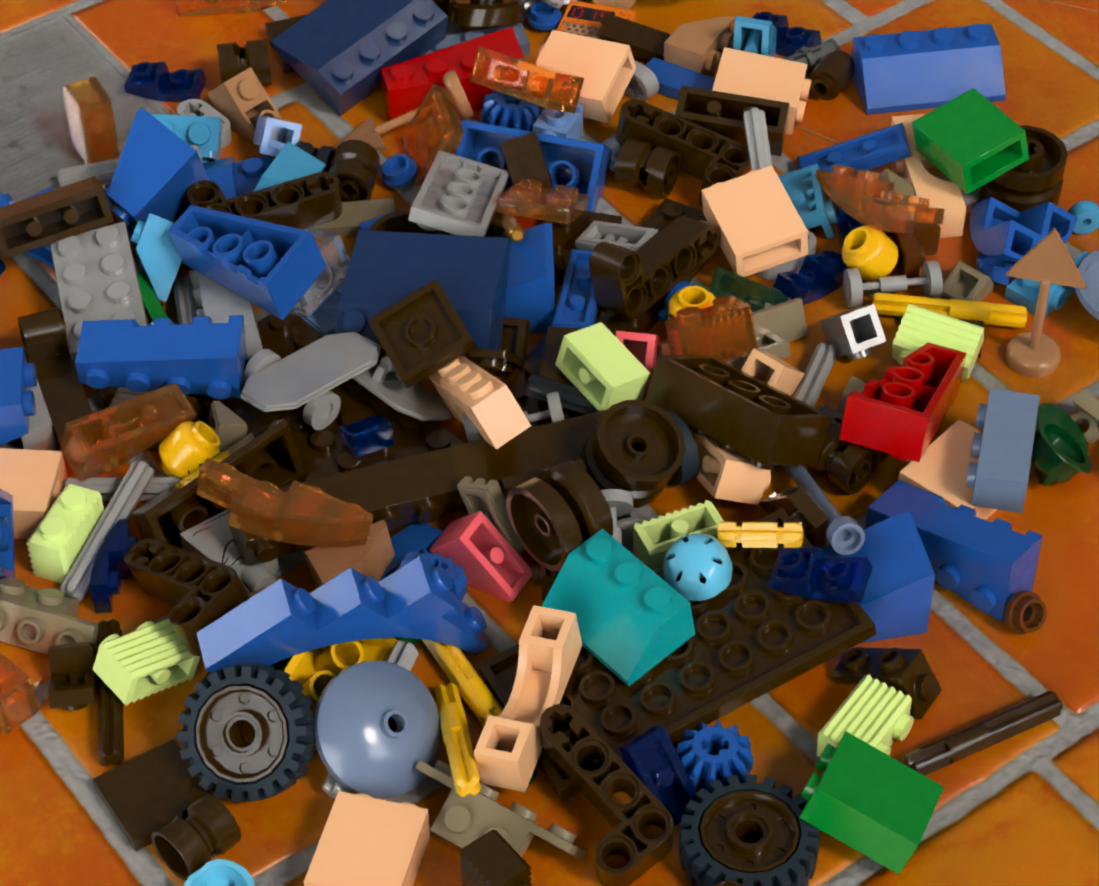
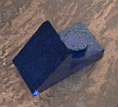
M653 726L619 748L627 766L670 812L675 826L681 822L688 802L690 800L695 801L696 791L664 726Z

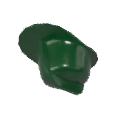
M1045 403L1038 406L1037 430L1034 435L1031 457L1035 473L1040 484L1043 486L1050 485L1054 481L1065 483L1080 472L1088 474L1092 471L1086 439L1079 426L1060 408Z

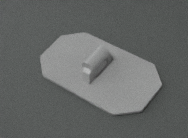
M357 332L326 335L249 376L240 397L263 412L296 409L375 366L382 347Z
M379 355L375 366L352 378L398 412L421 421L447 420L451 418L450 410L444 401L418 382L407 388L388 356L381 357Z

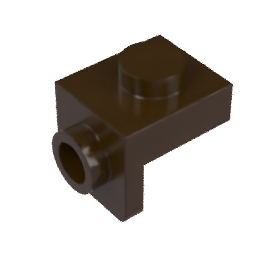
M91 642L50 646L48 649L51 672L48 688L50 709L62 707L64 710L75 711L85 708L88 704H95L97 690L96 673L92 670L95 663L93 644Z

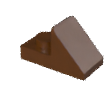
M888 206L886 209L884 233L898 247L899 257L896 263L899 275H906L907 278L919 277L920 267H922L925 261V256L934 255L938 252L941 228L937 223L896 206Z

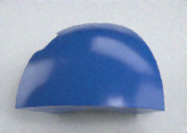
M989 197L972 204L970 235L974 246L981 253L1002 261L1018 262L1054 228H1056L1065 244L1075 228L1078 217L1051 202L1019 212L993 197Z

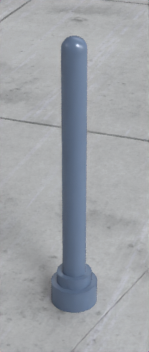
M799 464L798 468L783 466L796 485L829 518L826 538L832 548L841 555H851L857 552L865 540L864 531L857 521L851 517L839 514L802 464Z

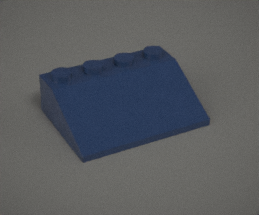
M327 0L270 41V45L341 116L382 86V68L422 56L446 38L448 16L432 0Z
M358 230L339 299L336 334L357 332L381 345L367 320L437 279L477 345L475 348L501 350L511 239Z

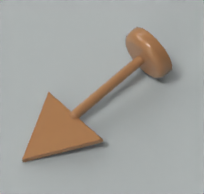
M453 69L443 76V83L448 95L379 126H375L372 117H370L333 147L336 148L340 143L347 140H361L370 144L376 151L386 150L380 136L381 134L448 104H453L456 113L461 119L471 118L474 116V113L460 80Z
M1056 228L1050 231L1005 274V276L1040 282L1032 332L1027 331L1017 334L1010 339L1005 351V359L1009 367L1018 374L1027 377L1050 375L1057 370L1061 361V350L1057 342L1050 336L1042 333L1050 284L1081 289L1087 288Z

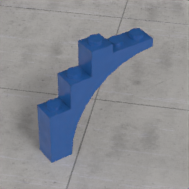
M419 556L379 582L372 577L367 578L350 567L311 593H308L303 588L298 589L281 578L198 631L197 637L205 669L213 673L238 664L256 663L272 665L293 655L328 645L375 638L427 639L456 646L476 656L489 648L484 632L487 624L482 613L476 607H469L450 591L453 588V583L448 573L441 566L435 567Z

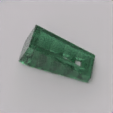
M717 267L707 289L718 300L719 315L732 318L764 309L765 303H770L774 306L786 302L789 297L787 294L721 267ZM750 300H755L757 303H751Z

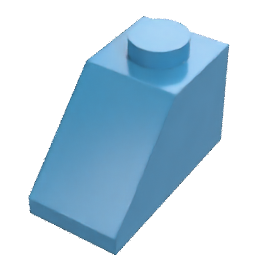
M736 16L733 49L775 57L777 29L773 23L766 20Z
M288 141L264 172L254 191L322 172L326 164Z
M149 213L146 222L138 220L130 242L137 244L134 256L160 304L164 306L182 262V257L168 231L174 225V222Z

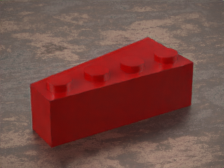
M511 26L382 68L383 103L389 121L448 95L443 83V76L453 69L465 91L472 111L482 109L485 95L492 93L493 89L505 90L506 87H509L512 90H517L521 88L522 92L527 93L524 88V80L528 73V66L513 27ZM451 103L415 120L457 113Z
M928 342L905 357L902 366H891L885 370L884 378L880 381L872 379L867 382L862 393L854 391L847 396L839 440L888 453L900 461L920 462L957 397L967 353Z

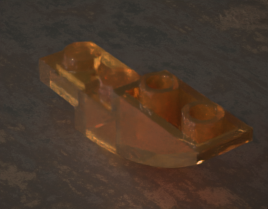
M833 165L832 171L816 170L815 178L831 200L845 213L869 227L885 232L913 234L915 222L942 224L944 208L929 206L930 198L907 195L906 201L903 200L904 193L893 191L894 182L879 180L880 172L858 169L857 175H855V167Z
M209 458L205 460L199 470L197 495L230 509L228 525L275 541L315 547L365 545L369 539L374 515L355 503H346L332 497L316 486L305 485L294 480L286 493L268 481H259L239 472L229 464H220Z

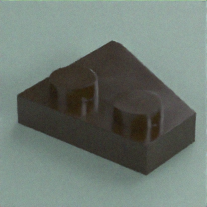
M795 488L791 491L783 490L778 495L772 492L759 502V505L768 515L783 508L793 522L802 524L805 537L816 551L826 547V530L829 518L801 488Z

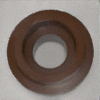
M1028 590L1019 591L1011 597L1006 606L1005 622L1008 628L1016 633L1026 634L1035 632L1045 622L1046 606L1036 593Z

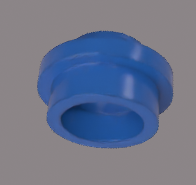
M543 1L534 3L527 15L528 24L542 32L551 31L558 27L562 19V14L558 8H554Z
M396 154L389 157L382 167V178L385 184L394 189L410 185L418 175L416 162L405 154Z

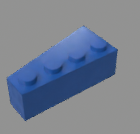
M190 205L168 230L186 266L282 321L327 267L311 231Z
M244 315L229 316L228 323H212L210 316L194 317L193 324L177 325L170 318H155L148 326H140L134 319L83 321L75 361L79 383L87 384L93 388H105L107 386L124 387L135 392H145L147 390L167 391L177 396H184L190 393L208 395L214 399L221 400L228 399L229 397L241 398L247 360Z
M899 480L867 507L865 529L901 512L910 511L935 573V581L943 588L953 591L972 603L980 611L988 613L1002 622L1005 619L1006 606L1014 594L1022 590L1032 592L1043 535L1030 530L1025 535L1012 531V523L996 518L993 522L976 517V511L973 508L961 504L955 509L946 505L943 497Z

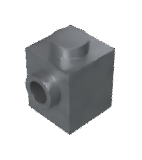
M874 304L853 308L820 320L828 345L833 344L837 349L836 357L847 355L849 361L857 360L872 354L870 347L887 342Z

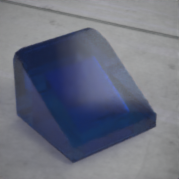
M379 415L340 427V432L355 458L394 445L392 426L389 421Z

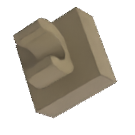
M1082 389L1072 400L1079 412L1073 414L1071 418L1079 427L1084 424L1090 425L1084 436L1086 443L1091 445L1099 438V400Z

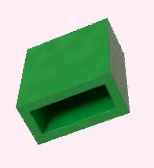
M974 88L912 122L917 151L966 194L1029 160L1026 131Z
M845 731L836 747L827 743L821 753L815 768L822 772L818 774L813 771L800 795L807 802L799 818L899 875L917 849L944 786Z

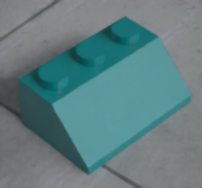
M603 528L568 554L542 604V607L576 613L582 646L628 687L696 634L690 602Z

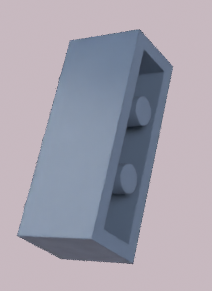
M990 388L988 403H979L975 428L983 429V433L974 432L970 456L979 458L978 463L969 462L966 487L974 488L973 506L1023 513L1040 395Z

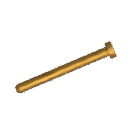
M500 199L492 221L504 228L511 241L515 243L521 242L525 237V233L515 218L516 209L509 200Z

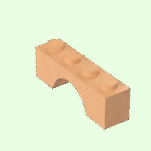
M925 114L892 116L891 126L903 123L912 155L892 162V172L912 184L914 188L916 203L907 206L906 211L937 223L941 228L940 238L963 236L966 205L960 188L954 182L945 181L930 174L927 170L934 167V165L916 149L912 122Z
M463 355L440 368L429 377L452 416L464 424L462 413H465L484 440L495 449H498L531 427L507 385Z
M533 605L519 639L518 666L510 698L499 716L488 715L473 752L482 784L526 792L543 748L540 730L541 716L547 708L560 704L582 647L576 613Z

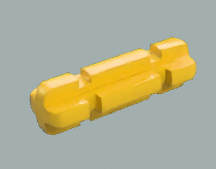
M722 521L718 524L717 539L728 548H736L737 543H742V548H778V544H784V548L799 549L803 544V527L798 522H784V527H778V522H742V526H737V522Z

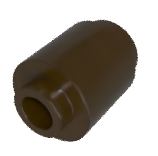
M834 51L826 54L808 76V79L812 80L811 92L823 100L835 99L854 75L855 65L851 56L843 51Z

